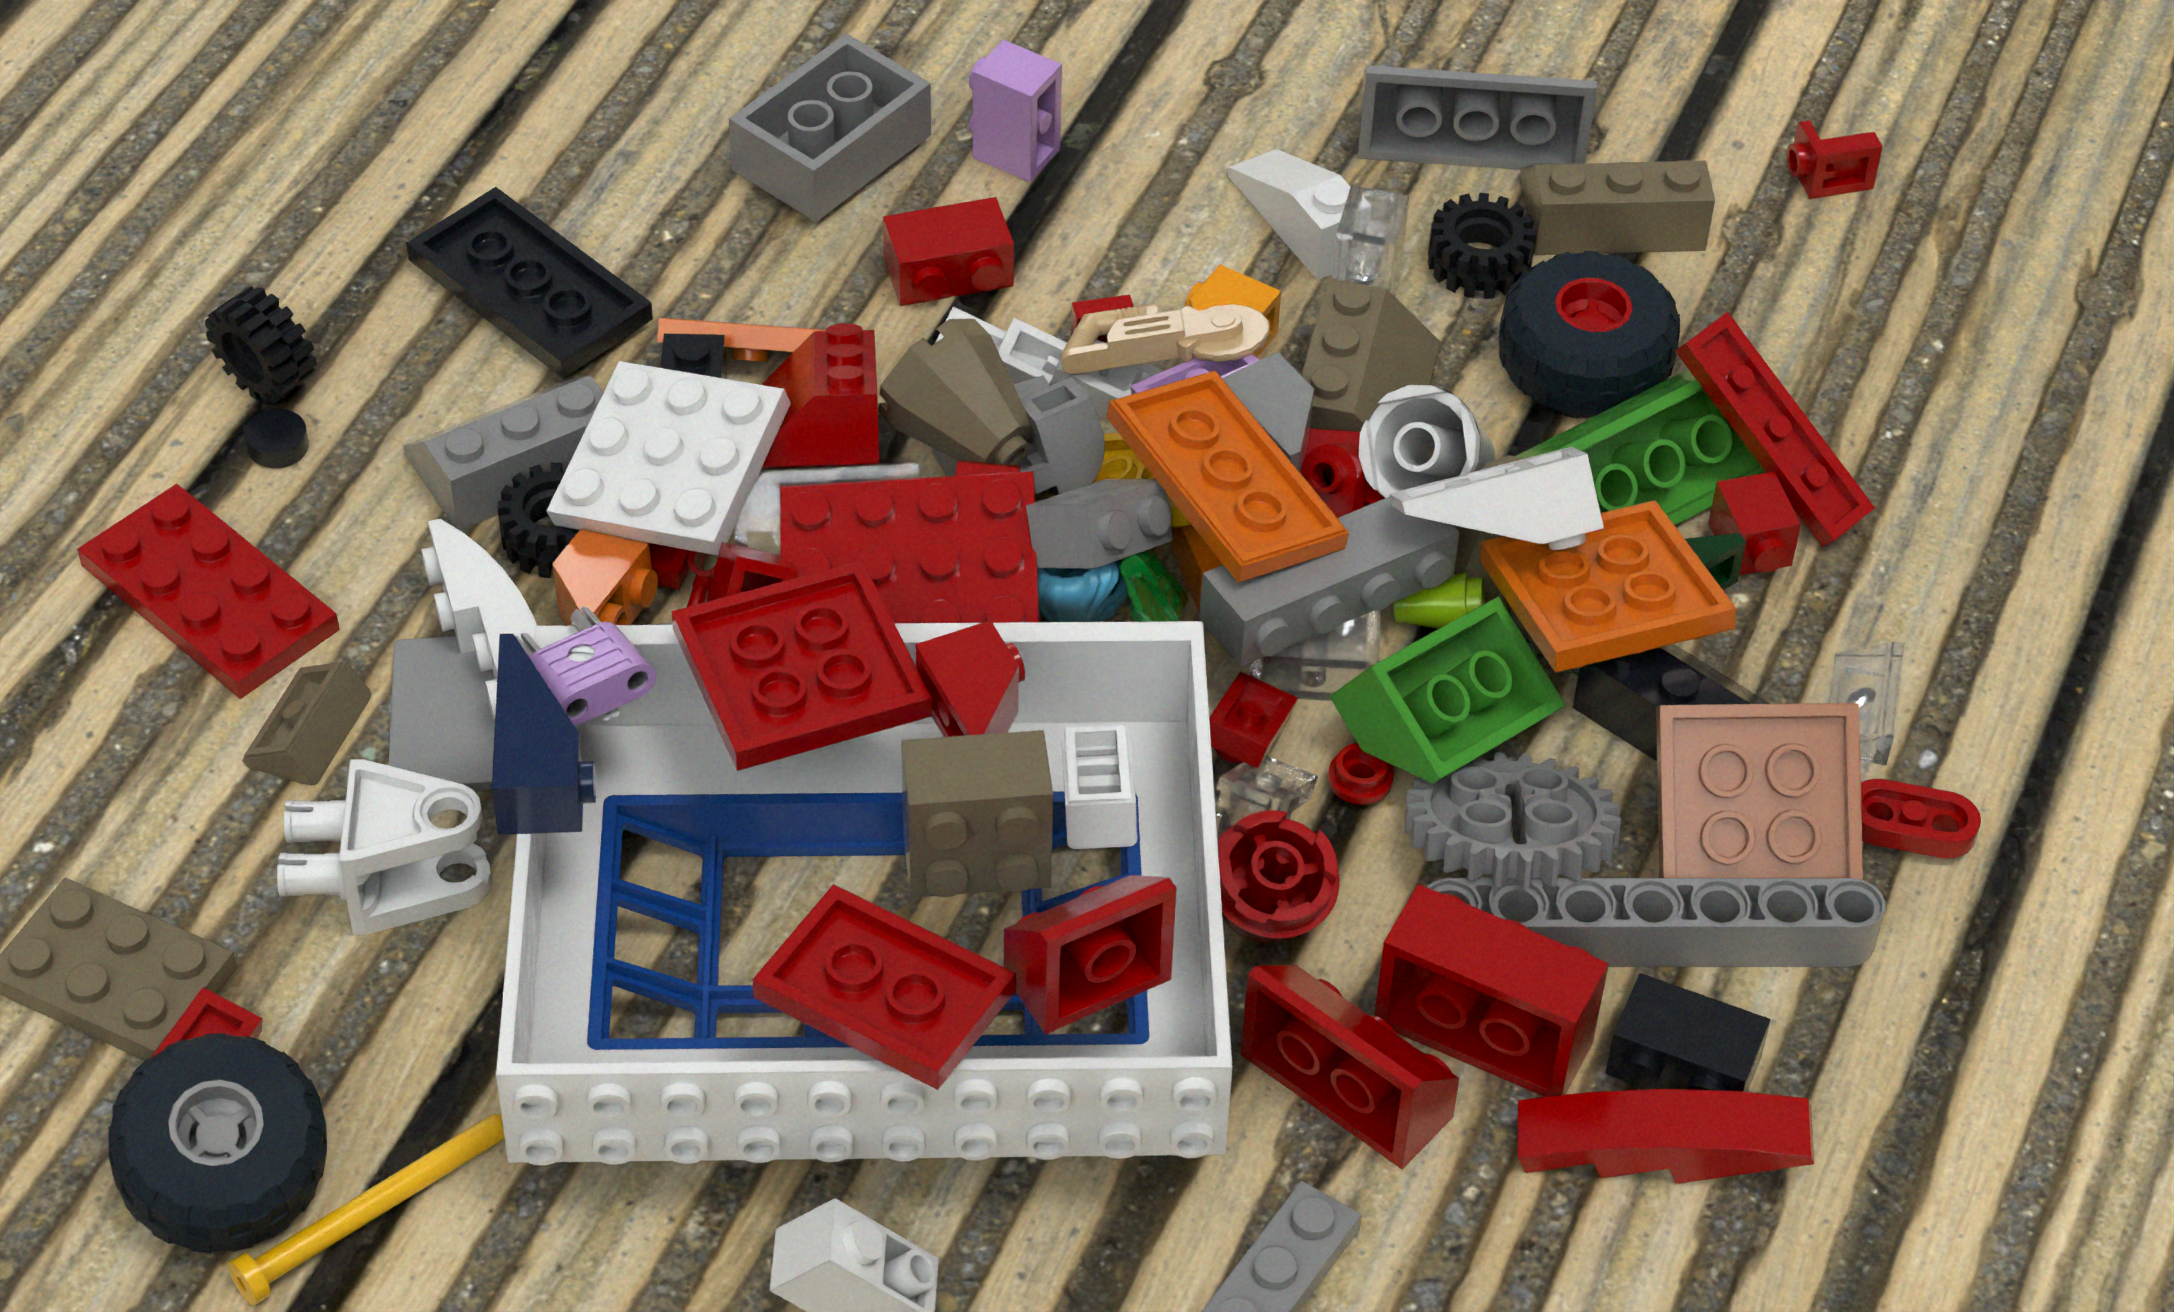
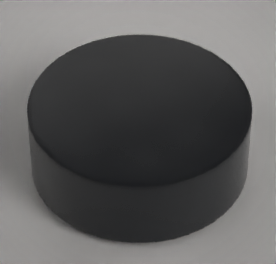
M271 409L257 414L248 422L244 432L250 458L257 464L265 467L279 468L291 465L305 455L309 446L304 420L297 413L286 409Z

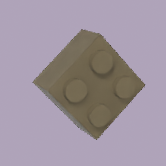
M1044 730L901 740L903 836L910 898L929 896L951 897L957 894L996 891L1020 892L1027 889L1051 887L1053 789Z

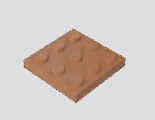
M1859 703L1656 706L1659 878H1853L1863 880Z

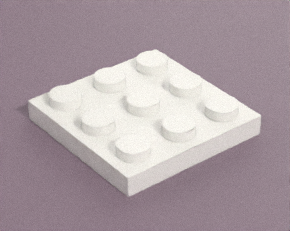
M619 361L546 512L555 526L577 530L585 529L718 556L721 543H727L791 402L783 388Z

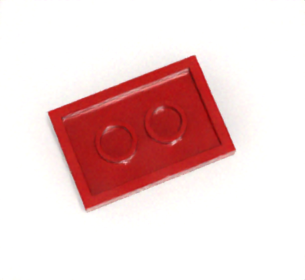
M834 884L752 979L753 998L936 1090H939L1016 992L1015 972Z

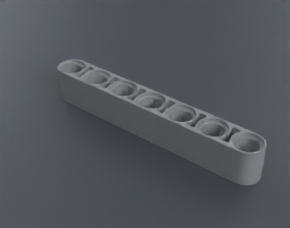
M1446 878L1437 880L1427 886L1437 892L1457 896L1466 904L1502 919L1517 921L1529 930L1564 945L1582 948L1593 957L1608 962V967L1857 966L1869 960L1874 952L1886 903L1882 893L1874 885L1864 880L1853 878H1581L1579 881L1569 878H1557V885L1553 887L1546 884L1540 878L1531 879L1529 888H1523L1517 879L1507 878L1501 887L1494 885L1493 878H1479L1475 881H1469L1468 878Z

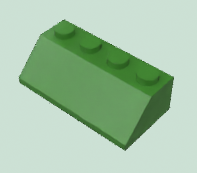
M1689 369L1515 456L1525 459L1574 447L1588 454L1600 513L1656 500L1674 525L1712 507L1717 481L1766 473Z

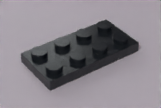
M494 187L406 243L408 260L563 379L653 320L652 303L497 187Z

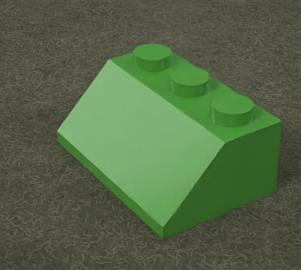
M1499 597L1490 600L1372 665L1329 695L1363 752L1433 784L1566 706Z

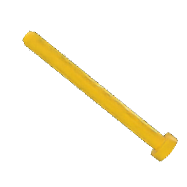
M489 1115L259 1257L253 1259L249 1254L243 1253L228 1262L229 1273L239 1292L248 1303L255 1306L271 1296L269 1286L271 1282L504 1140L502 1115Z

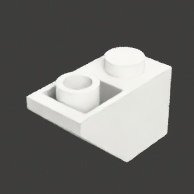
M834 1198L776 1229L769 1291L807 1312H935L939 1258Z

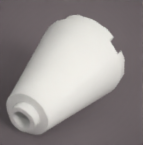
M1407 385L1387 393L1378 402L1380 405L1373 412L1369 421L1365 420L1360 431L1358 457L1365 479L1374 490H1377L1385 498L1390 497L1389 494L1414 486L1418 487L1482 470L1487 462L1495 460V450L1491 439L1465 403L1453 393L1432 385Z

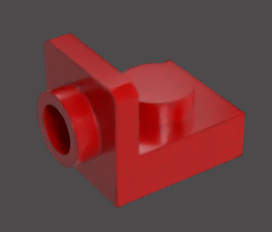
M1810 120L1799 121L1796 127L1794 143L1790 144L1787 148L1788 169L1792 177L1800 180L1809 199L1874 189L1883 146L1875 132L1821 140Z

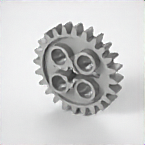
M1496 752L1494 761H1485L1480 756L1434 784L1420 777H1415L1413 789L1407 790L1404 831L1405 834L1411 835L1412 848H1425L1424 859L1426 861L1444 859L1443 871L1447 873L1465 868L1468 870L1469 881H1475L1485 874L1493 876V883L1498 887H1501L1507 878L1517 879L1523 888H1529L1531 879L1540 878L1546 884L1553 887L1557 885V875L1561 874L1574 881L1581 880L1582 869L1597 873L1600 871L1601 860L1611 861L1613 859V850L1618 848L1621 806L1619 803L1612 802V790L1598 789L1599 779L1597 777L1578 779L1579 767H1569L1560 771L1555 769L1556 759L1553 758L1545 760L1541 764L1532 763L1531 757L1527 753H1523L1517 761H1509L1504 753ZM1506 794H1509V795L1511 796L1512 802H1513V805H1514L1513 822H1512V810H1511L1512 803H1511L1510 797H1509L1508 795H1506ZM1511 823L1513 824L1514 838L1517 842H1519V844L1515 843L1513 840L1511 833Z

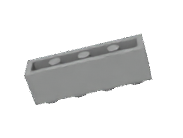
M1387 497L1338 518L1349 532L1347 544L1343 550L1237 583L1224 565L1204 572L1202 576L1199 619L1203 621L1205 626L1241 667L1265 656L1276 655L1285 648L1317 634L1328 633L1339 625L1372 611L1383 610L1393 602L1426 588H1435L1445 580L1454 576L1460 532L1450 524L1405 515L1392 507L1390 497Z

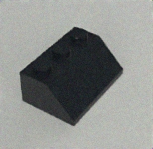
M1671 644L1646 650L1639 654H1630L1581 667L1579 669L1573 708L1657 761L1656 706L1770 703L1677 645Z

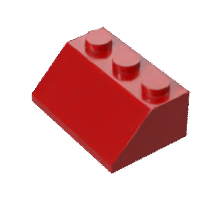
M850 323L834 324L827 327L826 331H814L761 384L783 388L791 402L762 467L879 464L875 331L862 330L861 326Z
M1258 965L1247 974L1241 1056L1396 1166L1403 1169L1453 1118L1459 1077L1453 1074L1441 1059L1432 1054H1424L1398 1036L1385 1020L1376 1016H1369L1343 998L1339 990L1330 982L1314 978L1297 965Z

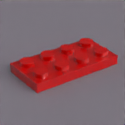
M177 483L77 549L82 567L239 699H242L340 630L336 612Z

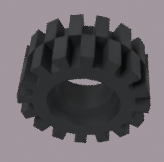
M1479 193L1478 201H1472L1470 194H1464L1459 197V205L1450 199L1444 203L1443 211L1440 209L1436 211L1431 224L1428 266L1429 270L1434 269L1433 277L1438 283L1447 279L1446 289L1454 293L1461 286L1465 288V297L1474 298L1475 290L1483 291L1484 299H1492L1495 297V289H1499L1503 296L1507 295L1512 284L1523 275V272L1532 267L1536 240V229H1533L1534 220L1531 215L1524 216V208L1518 203L1509 209L1508 198L1499 195L1495 203L1488 201L1489 193ZM1468 243H1486L1497 248L1480 249L1472 247Z
M249 286L208 315L209 318L205 320V326L209 329L206 332V336L209 342L216 345L211 349L215 357L222 358L226 365L222 367L228 376L232 373L236 376L235 384L241 390L248 387L250 396L255 400L262 398L265 404L276 403L314 375L316 370L313 367L317 365V360L315 356L310 354L314 350L312 342L302 337V334L306 332L301 323L295 325L292 321L293 312L287 306L281 309L279 307V298L272 293L267 296L265 289L260 287L254 289L252 286Z
M551 463V472L546 473L542 472L540 465L530 467L531 478L529 479L523 474L518 473L512 478L513 488L505 485L501 491L502 500H498L497 509L503 550L506 549L507 558L512 564L519 561L520 570L530 574L535 566H538L539 577L550 578L551 570L553 569L552 563L579 532L577 529L561 526H543L535 523L539 519L549 516L546 511L565 473L562 470V463Z

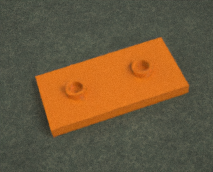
M1215 370L1109 401L1106 418L1237 583L1345 549L1349 536L1348 530Z

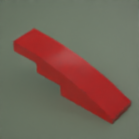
M1647 1089L1599 1091L1518 1100V1159L1525 1173L1594 1164L1601 1179L1669 1169L1676 1184L1813 1165L1812 1109L1808 1098L1723 1090Z

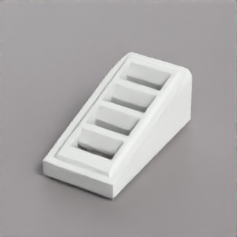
M1129 725L1061 728L1068 846L1072 849L1133 846L1137 842V817ZM1117 755V757H1098V758H1078V759H1077V757Z

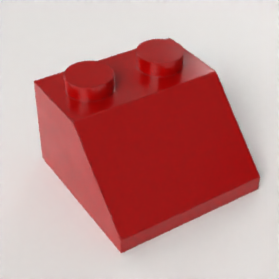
M1129 875L1106 886L1090 888L1079 897L1042 913H1031L1020 919L1016 924L1004 928V967L1016 973V993L1045 1034L1171 980L1177 887L1169 877Z

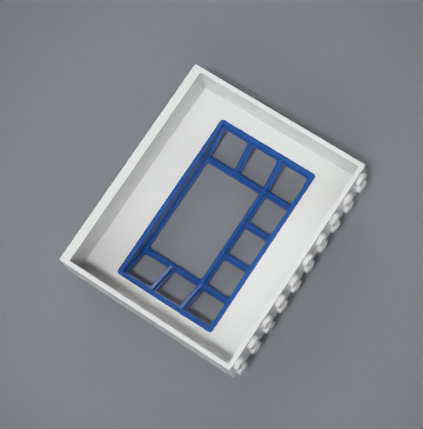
M1203 621L993 623L1005 644L1013 643L1017 647L1025 668V680L1019 683L1018 713L1008 733L1044 730L1053 789L1052 850L1067 845L1061 728L1126 724L1130 727L1136 797L1137 842L1130 847H1120L1121 875L1042 901V888L1022 891V918L1031 913L1047 911L1079 897L1090 888L1106 886L1129 875L1169 877L1177 887L1172 977L1170 981L1127 999L1128 1033L1045 1034L1015 992L1001 1011H1022L1025 1015V1034L981 1035L939 1090L831 1036H826L825 1033L805 1024V1037L716 1038L717 1017L722 1013H783L753 998V985L718 986L723 863L725 858L906 855L903 836L901 740L943 737L933 718H925L737 771L675 636L673 625H616L654 668L656 672L655 683L645 695L618 707L620 709L618 716H612L607 721L598 716L575 726L579 732L582 762L594 761L596 772V803H583L582 832L517 834L496 1068L508 1163L528 1162L533 1165H550L555 1162H602L618 1165L628 1161H674L682 1164H691L701 1160H746L753 1163H765L772 1160L818 1159L824 1162H838L844 1159L890 1158L895 1161H911L917 1158H964L978 1161L989 1157H1035L1043 1160H1052L1062 1156H1107L1113 1159H1125L1132 1156L1178 1155L1184 1158H1198L1204 1155H1226L1232 1055ZM980 623L894 624L916 666V644ZM573 625L535 626L534 641L540 648H544L579 631ZM1117 755L1077 757V759H1078V758L1117 757ZM623 829L699 855L703 859L701 905L620 880ZM622 907L697 933L699 935L697 984L615 959L617 908ZM612 986L694 1013L695 1037L609 1039Z

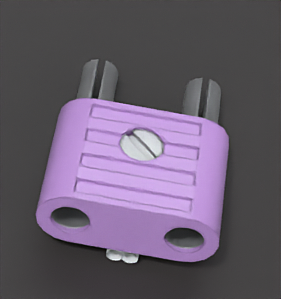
M581 607V612L576 609L571 615V623L579 632L544 648H540L527 633H521V639L518 635L515 636L574 726L601 716L606 721L612 716H618L620 714L618 707L648 693L656 680L654 668L619 628L611 622H601L588 607Z

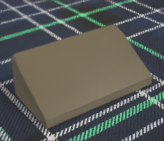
M347 661L301 667L246 751L242 760L248 768L297 783L317 784L370 700V689Z

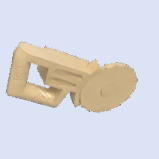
M1157 303L1132 308L1127 307L1083 315L1060 356L1061 365L1066 373L1080 374L1179 357L1186 362L1192 360V356L1200 360L1214 362L1235 361L1245 356L1249 357L1259 348L1262 349L1266 340L1269 339L1270 325L1263 313L1252 309V307L1236 306V304L1217 305L1204 311H1198L1187 305L1182 310L1159 313ZM1107 335L1106 343L1095 344L1099 336Z

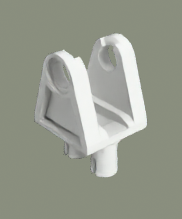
M351 759L346 800H286L284 835L286 843L331 841L341 842L340 853H280L278 858L279 864L277 865L279 895L281 897L319 894L340 895L341 901H347L353 935H368L469 908L481 902L490 891L492 878L486 853L481 847L473 844L477 839V831L480 829L483 820L480 798L473 789L461 783L364 759ZM445 810H458L467 816L462 824L454 828H438L431 823L432 818L436 814ZM458 863L468 864L476 870L475 876L472 875L470 878L456 883L447 882L439 876L444 868Z

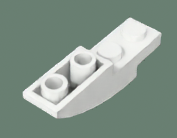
M442 519L428 521L432 547L421 549L429 585L442 584L443 592L434 594L442 632L454 629L461 654L475 651L480 672L493 671L495 679L485 681V687L492 716L495 719L499 635L514 634L515 636L518 635L521 639V633H527L534 639L535 626L537 624L517 586L485 549L465 533Z

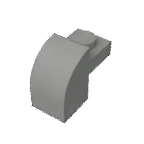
M1071 376L1020 398L1032 424V430L1029 439V452L1017 466H1021L1020 472H1034L1036 498L1040 492L1047 489L1053 496L1092 484L1100 471L1105 452L1104 435L1092 397Z

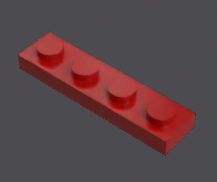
M1728 311L1675 350L1765 472L1775 471L1793 509L1822 547L1835 541L1875 509L1874 505Z

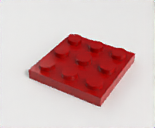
M863 560L671 611L675 636L737 771L932 717V697Z

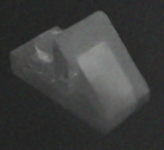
M1268 756L1265 757L1259 769L1243 762L1220 776L1216 787V827L1218 837L1240 819L1259 811L1288 812L1286 818L1290 819L1293 811L1311 800L1318 775Z

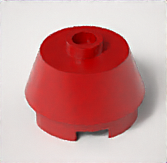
M1266 810L1252 813L1240 819L1217 839L1222 917L1232 930L1242 937L1255 942H1280L1314 929L1330 914L1339 893L1340 877L1338 863L1330 841L1322 831L1318 830L1316 834L1305 825L1286 818L1288 812Z

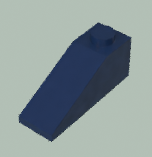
M500 634L492 771V795L497 834L582 832L583 803H596L595 762H582L579 732L515 635Z

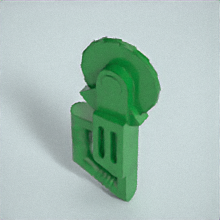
M1148 549L1123 558L1120 564V571L1125 578L1124 581L1131 599L1128 607L1131 610L1133 621H1178L1189 597L1153 550Z

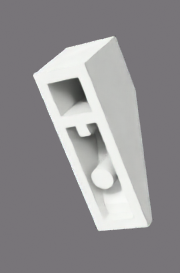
M1278 149L1228 167L1227 176L1316 280L1366 261L1371 209L1341 175Z
M1574 447L1548 452L1389 494L1392 507L1405 515L1538 544L1548 543L1551 550L1566 549L1583 544L1587 541L1585 533L1604 528L1588 454Z

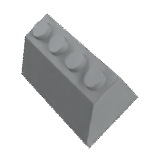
M1366 65L1360 109L1358 159L1521 170V168L1531 165L1586 163L1597 81Z

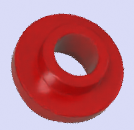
M1353 743L1344 747L1331 761L1328 771V782L1332 791L1342 800L1353 804L1366 805L1378 802L1386 797L1392 788L1394 773L1391 764L1363 752L1358 743Z

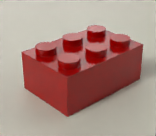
M1418 884L1384 940L1374 1016L1385 1020L1399 1035L1544 1097L1566 1095L1593 1045L1609 963L1593 957L1582 948L1567 946L1533 932L1517 921L1502 919L1468 905L1457 896L1440 893Z

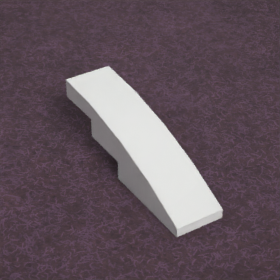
M954 306L947 320L975 319L991 335L1013 384L1044 375L1049 385H1053L1072 376L1092 397L1099 419L1108 420L1106 415L1109 401L1132 395L1131 385L1163 372V370L1153 365L1143 363L1080 374H1069L1063 370L1060 359L1067 342L1023 321L1013 318L1006 332ZM941 333L939 334L936 342H938L940 339L944 337ZM1098 339L1095 342V344L1104 343Z

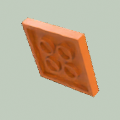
M1656 500L1601 513L1604 528L1585 533L1587 539L1585 543L1566 549L1551 550L1548 543L1538 544L1506 536L1480 541L1481 564L1555 673L1735 629L1737 608Z

